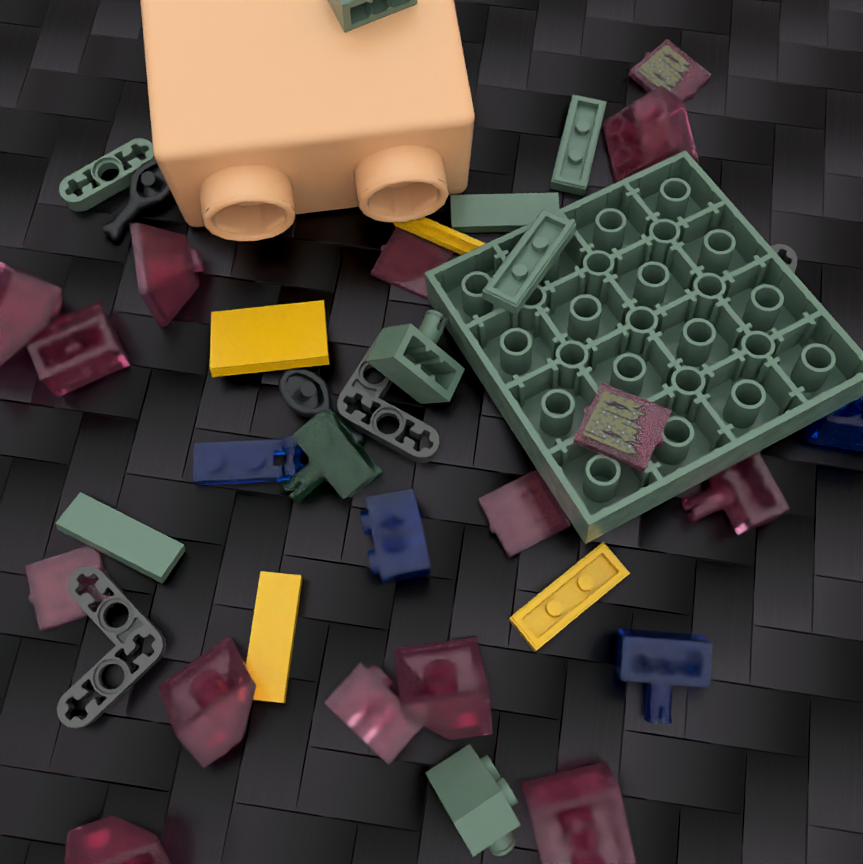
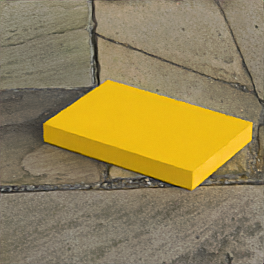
M324 300L211 312L210 371L212 377L329 365Z

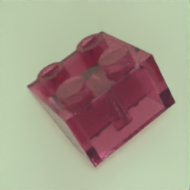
M662 85L602 122L615 182H619L684 150L697 163L699 162L684 101Z
M101 300L29 330L27 348L40 380L57 397L130 365Z

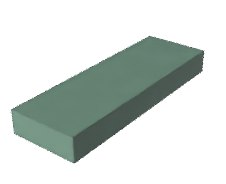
M572 95L549 189L580 196L585 195L606 101Z
M558 192L450 195L451 228L461 233L512 232L533 222L542 209L552 213L560 209Z
M542 209L482 290V299L517 315L576 233V223Z
M82 492L77 495L55 523L59 531L162 584L185 552L184 544Z

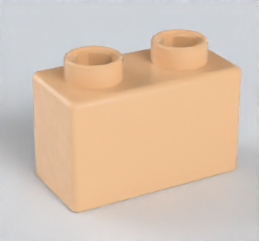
M140 0L153 154L185 221L190 226H205L211 234L220 238L243 242L268 239L285 232L294 223L295 217L298 214L359 207L364 215L373 220L388 223L407 222L421 219L434 213L445 204L448 195L463 193L467 188L475 113L454 0H417V4L346 33L343 31L328 0Z

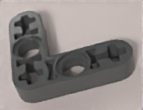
M379 333L340 393L337 400L338 414L352 428L417 463H427L433 460L439 451L440 442L437 431L430 425L382 400L393 383L386 376L378 384H370L364 379L365 372L373 368L366 360L380 335ZM357 400H361L362 409L372 415L369 425L366 424L368 421L367 415L363 412L355 410L352 414H349L348 402L354 404ZM385 416H391L397 419L400 425L396 432L384 434L377 428L378 421ZM406 426L411 427L409 429V436L417 440H421L424 436L428 437L431 448L423 447L420 452L416 451L415 442L406 436L404 443H400L399 441L404 437Z
M93 566L80 567L72 573L67 584L68 592L72 599L116 646L60 698L57 705V715L61 723L70 728L85 727L95 722L163 657L167 647L166 638L107 573ZM84 577L91 579L98 577L99 580L95 583V587L102 595L108 596L111 590L114 592L113 596L101 602L96 611L93 606L99 604L100 601L95 595L87 592L81 594L85 587L82 583ZM121 603L127 607L129 617L123 626L113 628L108 624L106 614L111 606ZM140 636L147 639L153 636L155 641L151 646L154 653L151 656L146 653L140 654L133 661V663L139 665V669L134 671L130 662L119 655L124 651L126 656H132L140 647L137 642ZM110 664H118L124 671V680L116 689H108L102 682V673ZM91 682L95 691L105 696L106 700L102 703L100 697H95L85 707L88 713L86 718L82 715L72 717L70 713L75 707L71 701L73 699L83 700L93 692L92 689L87 687V684Z

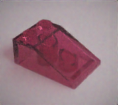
M1 260L0 366L48 325L51 317H56L63 301V297L60 295L62 288L42 276Z
M606 761L521 782L541 864H636L620 788Z

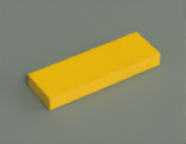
M602 542L514 613L508 620L533 651L536 652L627 577L630 572L606 544Z
M260 571L241 699L276 703L286 702L303 580L301 575Z

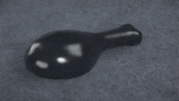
M155 159L143 163L135 171L130 182L129 200L126 206L112 221L107 222L102 227L103 234L110 236L114 242L120 241L123 238L125 229L143 210L163 203L172 194Z
M306 368L283 371L278 381L279 392L284 402L292 411L298 415L323 422L342 440L347 451L354 452L358 445L365 442V436L360 431L352 429L336 414L328 385L318 374Z

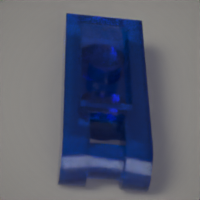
M287 436L282 439L194 443L193 482L197 486L302 480L305 478V465L301 463V453L305 452V439L300 436ZM275 455H285V464L275 466Z

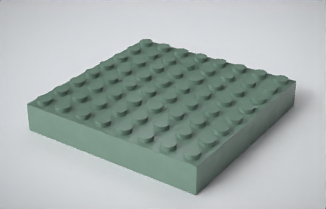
M686 150L553 212L576 223V233L517 315L482 299V290L532 222L424 273L428 301L435 311L442 313L443 317L448 318L449 322L446 329L585 544L863 396V351ZM604 391L643 405L638 410L646 413L648 416H640L635 421L644 428L638 430L639 434L635 435L637 440L643 444L629 442L634 445L639 455L628 454L583 435V431ZM615 402L610 404L616 405L619 408H625L623 406L617 405Z

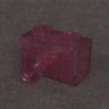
M759 452L708 478L712 486L711 488L682 499L684 511L696 507L692 509L691 513L687 514V517L692 522H696L700 518L719 510H725L738 536L775 520L790 509Z
M360 663L324 703L390 765L425 725L419 718L424 710L407 694H404L401 699L397 698L387 688L392 683V680L375 664L368 670Z

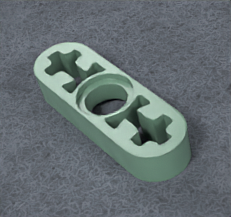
M133 139L65 177L59 185V193L66 205L73 211H86L129 187L135 171L143 163L155 159L153 144L147 139ZM142 154L146 158L140 161L136 156ZM124 162L130 167L128 170L125 169ZM106 170H119V174L114 180H101V176ZM93 179L98 186L96 188L90 183ZM80 189L83 194L77 197L74 191Z

